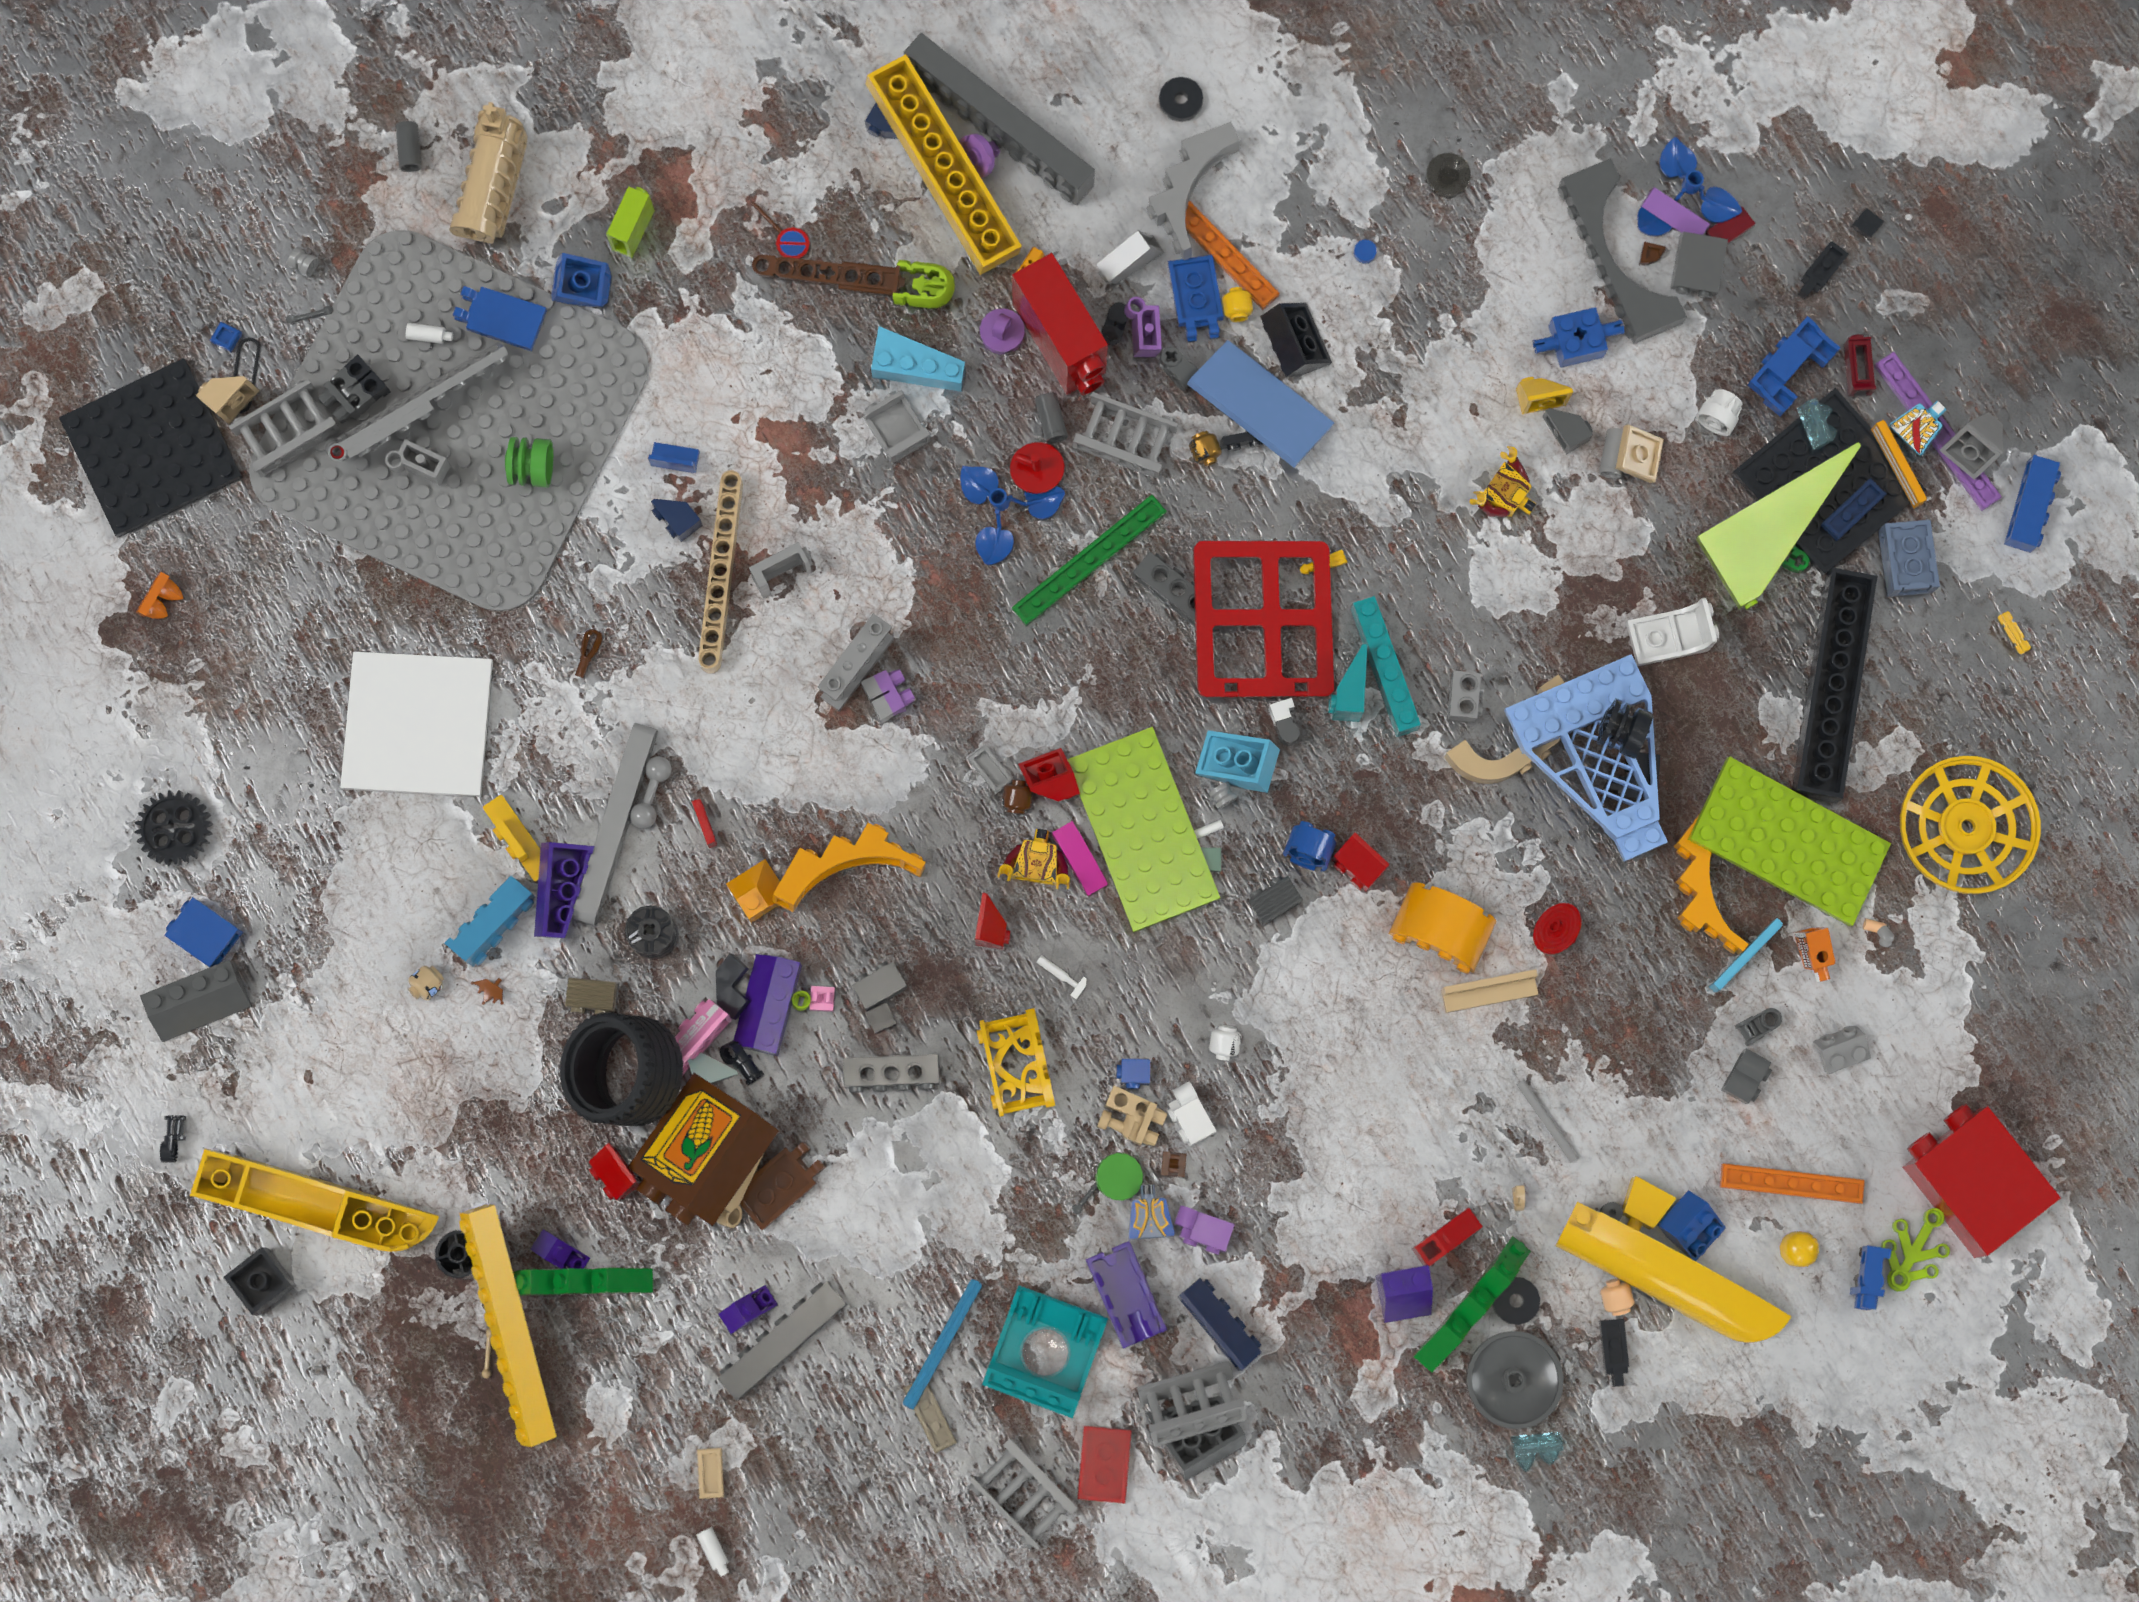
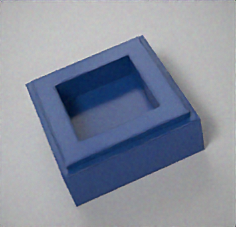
M220 322L209 341L231 353L242 333Z

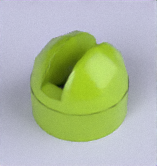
M805 991L795 992L792 996V1006L798 1011L806 1010L811 1002L810 995ZM800 997H804L802 1006H798Z

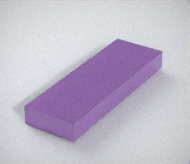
M1655 187L1651 189L1641 204V207L1681 233L1689 232L1703 235L1710 223Z

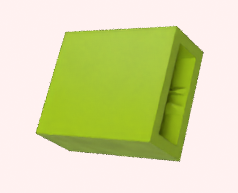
M628 186L606 233L611 249L633 258L654 213L650 195L646 190L640 187L634 189Z

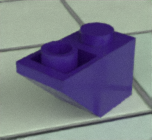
M544 1229L530 1249L560 1269H584L590 1259L584 1253Z
M766 1285L733 1302L718 1315L730 1334H733L778 1304Z

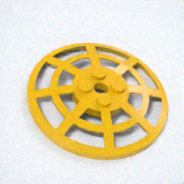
M1959 756L1934 764L1915 779L1902 803L1900 832L1909 858L1926 878L1949 891L1962 894H1983L2005 887L2016 880L2028 868L2039 846L2041 820L2032 793L2013 771L1991 759L1978 756ZM1961 764L1981 767L1976 780L1956 779L1948 781L1944 768ZM1990 770L1997 772L2007 779L2017 789L2020 796L2007 801L1997 789L1987 784L1986 781ZM1935 773L1940 786L1927 797L1923 806L1911 802L1910 800L1919 785L1927 777ZM1960 786L1974 787L1970 799L1960 800L1956 799L1952 788ZM1985 791L1993 796L2000 806L1990 810L1985 804L1980 802L1982 792ZM1943 793L1948 806L1942 813L1930 810L1929 808L1933 801ZM2023 804H2026L2031 822L2030 841L2015 838L2016 820L2013 809ZM1907 810L1919 815V833L1922 844L1912 849L1906 832ZM2003 814L2007 817L2008 836L1996 832L1995 818ZM1926 818L1938 823L1940 835L1931 840H1928L1926 833ZM1963 821H1969L1973 825L1971 833H1967L1962 829ZM1992 841L2004 844L2005 846L2001 853L1991 861L1984 849ZM1945 844L1954 851L1951 863L1941 858L1934 848ZM2012 847L2027 850L2019 866L2003 879L1995 867L2006 859ZM1928 852L1936 863L1949 870L1947 883L1929 873L1916 857ZM1976 854L1982 866L1974 868L1960 867L1963 855ZM1987 872L1994 884L1978 888L1956 886L1958 874L1975 875Z

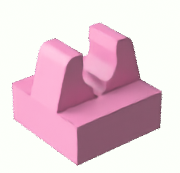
M811 986L810 1010L834 1012L835 987Z

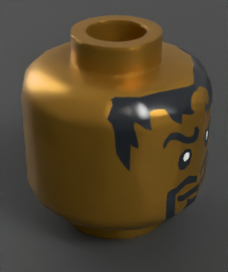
M1203 431L1191 437L1192 441L1189 443V448L1197 464L1204 463L1206 467L1218 462L1217 457L1221 455L1222 450L1215 434Z

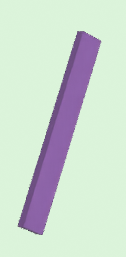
M1892 352L1874 365L1907 411L1919 403L1926 409L1933 405L1895 352ZM1941 415L1937 420L1943 425V428L1931 444L1979 509L1983 511L2002 498V496L1984 472L1974 480L1939 451L1955 435Z

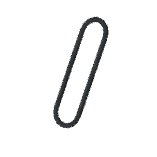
M249 337L241 340L238 345L233 377L237 376L242 344L246 341H253L257 346L251 383L255 386L260 344L256 339ZM250 400L247 407L241 410L239 413H244L248 411L251 407L252 400Z

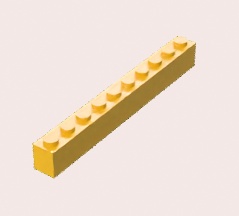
M485 1204L459 1213L461 1219L459 1220V1226L465 1234L467 1241L465 1245L466 1252L471 1257L473 1263L472 1274L478 1282V1297L485 1308L484 1319L487 1326L490 1327L492 1335L490 1342L497 1353V1368L502 1373L504 1380L503 1390L509 1398V1413L515 1421L517 1428L515 1430L516 1438L522 1446L533 1447L557 1436L495 1205Z

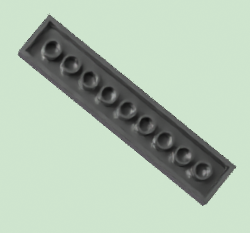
M920 33L904 51V55L906 54L929 93L937 94L944 105L947 107L952 106L963 120L971 121L975 124L974 127L977 131L990 136L991 140L999 148L1004 147L1015 161L1023 162L1030 173L1033 175L1038 174L1049 188L1057 189L1064 200L1078 205L1094 187V168L923 33Z

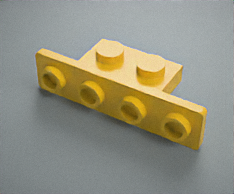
M499 795L483 806L484 811L496 826L492 830L500 841L505 839L509 845L505 848L513 860L518 858L533 881L537 882L541 849L503 795Z

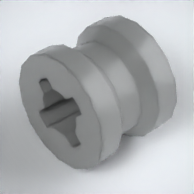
M1229 782L1217 786L1208 793L1211 798L1215 799L1217 809L1231 804L1238 798L1235 793L1231 792Z

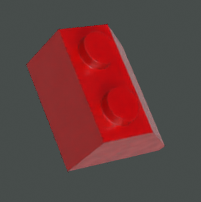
M1356 833L1347 840L1332 859L1335 869L1341 874L1346 873L1352 878L1350 882L1358 890L1363 889L1364 891H1367L1390 865Z
M610 1143L606 1144L589 1161V1164L592 1166L589 1169L590 1173L596 1181L601 1179L605 1184L603 1191L610 1200L615 1198L616 1201H621L636 1190L640 1184V1181L633 1171L628 1168V1164L620 1153Z

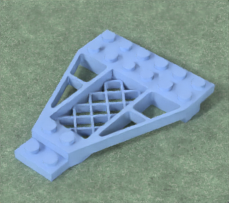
M1632 654L1507 707L1504 710L1514 731L1513 736L1521 753L1531 759L1603 828L1604 832L1615 842L1624 862L1668 842L1658 822L1660 817L1653 720L1645 739L1648 740L1651 785H1648L1636 758L1633 759L1624 755L1628 765L1619 762L1621 742L1617 741L1618 744L1613 747L1619 750L1616 760L1603 756L1610 739L1609 737L1603 745L1600 754L1588 750L1591 740L1597 741L1598 736L1593 735L1597 724L1600 725L1606 710L1611 706L1615 698L1622 701L1619 711L1622 710L1626 703L1633 707L1644 702L1646 711L1653 713L1651 694ZM1594 723L1591 733L1580 730ZM1576 733L1588 738L1585 748L1573 744ZM1560 738L1573 766L1555 773L1532 750ZM1576 751L1583 753L1581 760ZM1586 754L1598 759L1595 770L1583 765ZM1602 760L1614 765L1610 775L1598 771ZM1617 766L1629 770L1626 781L1613 777ZM1576 771L1593 808L1569 787L1560 776ZM1586 771L1593 774V775H1592V778H1591V781H1590V779H1589V777H1588ZM1632 773L1638 786L1629 783ZM1596 775L1608 780L1605 791L1593 786ZM1612 781L1624 786L1620 796L1608 792ZM1627 787L1639 791L1636 802L1623 798ZM1596 792L1603 795V796H1602V799H1601V802H1600V800H1599V798H1598ZM1643 794L1645 800L1640 802L1641 796ZM1606 796L1618 801L1615 812L1603 807ZM1622 802L1630 805V807L1619 811Z

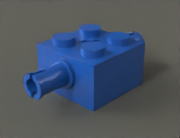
M1596 307L1552 317L1548 325L1551 336L1533 340V348H1536L1534 352L1539 354L1555 349L1560 368L1604 358L1608 351L1605 337L1624 334V325L1621 326L1623 324L1621 319L1602 324Z

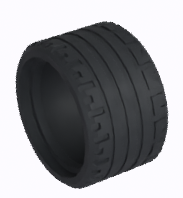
M611 1012L592 1015L590 1018L583 1020V1023H580L572 1031L561 1055L560 1080L563 1094L567 1099L566 1101L571 1105L573 1111L577 1112V1115L593 1123L622 1126H645V1124H651L653 1121L660 1119L661 1116H664L666 1111L672 1107L682 1084L683 1061L680 1046L675 1036L671 1034V1031L663 1023H659V1021L649 1017ZM627 1035L635 1046L638 1070L631 1093L621 1104L617 1105L608 1092L606 1066L615 1043L622 1036Z

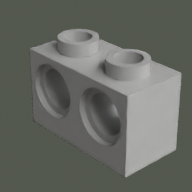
M1455 670L1452 672L1447 720L1475 723L1477 718L1481 717L1483 703H1479V695L1483 694L1485 681L1481 680V673ZM1469 681L1473 685V690H1465L1462 687V682ZM1460 704H1468L1471 707V712H1462Z

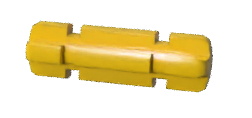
M2006 611L1999 615L1997 619L2001 625L2004 624L2005 627L2003 629L2012 644H2016L2015 649L2017 652L2023 654L2029 651L2031 646L2027 640L2024 641L2023 638L2025 636L2017 623L2012 621L2014 618L2011 613Z

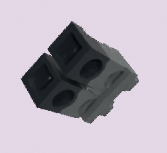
M357 354L330 381L328 380L324 384L327 389L318 398L327 408L336 401L341 404L332 414L343 424L351 417L355 420L358 419L360 414L368 410L379 398L387 396L391 391Z

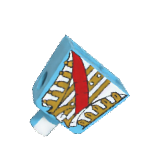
M1936 401L1928 409L1919 403L1891 422L1889 427L1921 457L1942 430L1943 425L1937 419L1947 409L1939 401Z

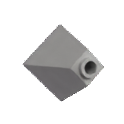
M1988 412L1968 422L1939 451L1975 480L2002 455L2003 424Z

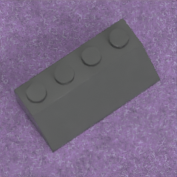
M231 960L140 995L147 1017L162 1042L252 1007L238 967Z

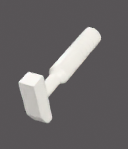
M1041 955L1037 960V964L1061 981L1073 986L1075 989L1070 996L1077 1000L1086 987L1087 978L1083 977L1077 983L1069 977L1068 973Z

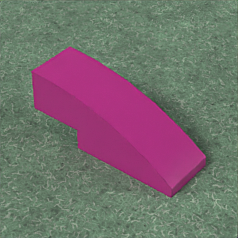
M1073 821L1052 832L1054 840L1087 896L1108 885Z

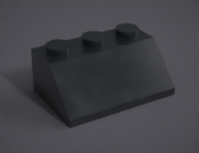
M1279 303L1260 316L1263 328L1269 336L1272 349L1276 353L1281 364V370L1286 377L1302 376L1332 363L1307 303Z

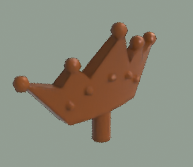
M500 978L495 983L488 979L471 982V985L479 986V994L484 992L482 1005L492 998L494 999V1004L498 1000L501 1001L502 1005L504 1004L503 989L498 987L502 981Z

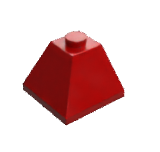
M1062 748L1018 764L1030 791L1058 802L1080 794L1074 772Z
M982 893L975 934V946L1003 950L1004 944L1009 945L1011 931L1007 930V923L988 894Z

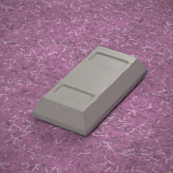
M986 744L967 758L995 794L1000 792L1006 784H1010L1014 780Z

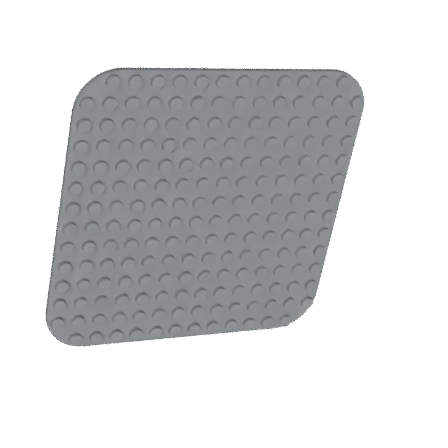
M406 230L384 233L373 239L362 250L332 306L333 312L327 315L287 390L292 389L293 385L297 382L309 379L315 388L310 393L324 418L332 416L341 431L263 477H260L252 465L256 461V456L253 454L249 470L251 486L259 500L274 512L476 606L491 611H507L518 608L531 600L542 586L646 383L649 371L646 350L638 337L623 326L577 305L552 301L550 293L426 236ZM463 286L480 292L482 286L546 307L547 312L533 350H525L467 331V323L459 322L453 316L455 307L466 311L470 309L472 302L463 300V296L460 295ZM408 323L445 327L447 332H453V340L444 341V344L406 339V327ZM499 342L507 350L508 355L505 356L506 360L497 366L489 365L484 368L486 370L485 373L476 378L473 376L465 380L466 384L456 390L453 387L445 391L446 396L435 402L433 399L429 402L434 409L430 411L431 415L422 421L414 420L410 423L411 427L402 433L398 431L390 435L391 439L381 445L377 442L370 446L371 451L361 457L357 454L352 458L347 456L344 460L336 462L331 460L326 453L325 443L327 440L337 438ZM358 354L391 392L387 396L379 398L368 410L360 414L358 419L355 420L351 417L341 424L332 414L341 404L336 401L327 408L318 397L327 389L324 384L328 380L330 381L335 374ZM302 398L290 404L305 430L316 426L317 422ZM280 410L275 413L272 422L284 441L289 442L296 438L297 434L283 411ZM266 429L259 445L264 453L269 454L276 449V444ZM510 437H518L519 442H521L523 437H526L530 448H532L536 438L552 440L554 454L553 473L548 488L533 487L530 476H528L524 486H520L519 481H517L516 485H509L507 483L505 455ZM406 439L445 457L451 466L440 486L407 471V469L401 473L392 472L385 462L387 453L393 450L399 451L403 441ZM334 448L332 452H337L339 448ZM401 458L393 459L391 465H398L401 462Z

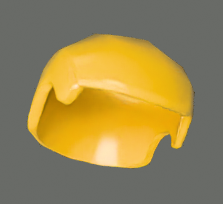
M1803 1231L1788 1233L1782 1238L1779 1246L1781 1257L1791 1266L1808 1267L1816 1261L1819 1255L1817 1239L1812 1234Z

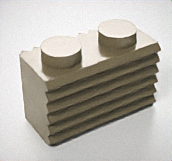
M568 978L565 1006L570 1008L572 1013L585 1014V1010H592L595 1015L606 1012L614 1013L618 984L609 981Z

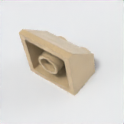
M244 376L213 378L201 385L196 396L225 422L230 424L260 390Z

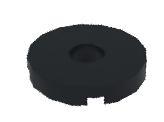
M1176 77L1170 79L1160 89L1158 101L1161 111L1174 121L1182 122L1194 118L1202 108V89L1190 78ZM1184 95L1187 101L1184 104H1179L1175 101V97Z
M1515 1277L1492 1305L1494 1312L1501 1320L1508 1324L1520 1325L1529 1322L1536 1316L1540 1308V1296L1532 1282L1522 1277ZM1513 1294H1518L1522 1298V1305L1518 1308L1510 1304V1297Z

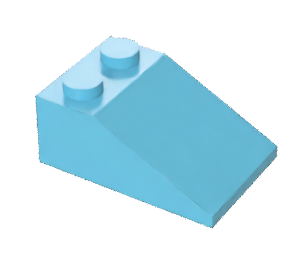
M1208 730L1195 774L1223 783L1229 782L1230 785L1247 790L1268 793L1280 749L1268 739Z

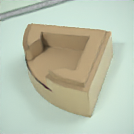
M1525 1185L1515 1186L1512 1188L1514 1210L1523 1211L1525 1208Z

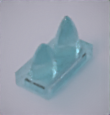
M1815 398L1797 408L1813 450L1821 449L1834 440L1837 429L1826 422V418L1832 412L1831 407L1819 403L1818 399Z
M1558 1432L1511 1436V1446L1516 1460L1525 1472L1531 1468L1536 1453L1540 1454L1545 1463L1551 1465L1557 1459L1559 1451H1563V1441Z

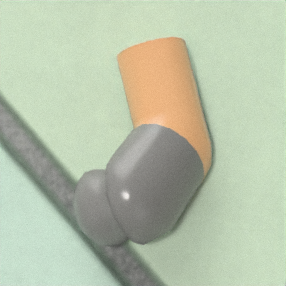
M1867 918L1864 920L1863 930L1877 933L1880 937L1879 944L1883 947H1890L1894 941V934L1883 922Z

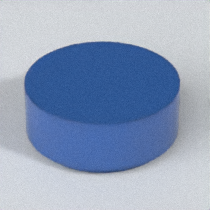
M1361 240L1355 245L1354 257L1360 263H1370L1376 256L1377 248L1372 241Z

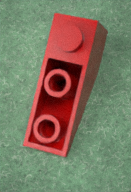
M1468 1207L1411 1249L1423 1266H1431L1483 1226Z

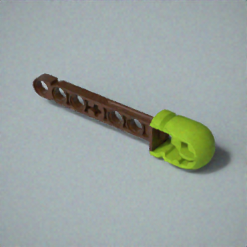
M764 254L756 256L752 261L754 272L761 277L775 278L776 275L780 279L839 286L838 289L893 295L894 304L897 305L908 303L909 306L939 308L946 305L952 299L955 291V281L951 272L944 266L917 261L911 263L908 260L899 259L896 267H887L846 261L838 264L789 257L777 258L776 256ZM760 260L768 261L769 267L766 271H758L757 263ZM784 262L791 265V270L787 274L779 272V266ZM805 265L813 267V273L809 277H804L801 274V269ZM820 266V271L828 272L829 268H831L835 276L832 275L830 279H827L826 275L819 274V278H816L818 275L817 267ZM851 270L858 273V278L854 282H848L845 277L847 272ZM903 272H909L914 275L916 273L926 274L931 279H925L924 275H921L919 278H913L912 289L917 290L920 295H910L908 292L900 293L901 287L905 288L906 278H902ZM872 273H877L880 276V281L876 285L868 283V277ZM923 291L930 292L931 296H928L927 293Z

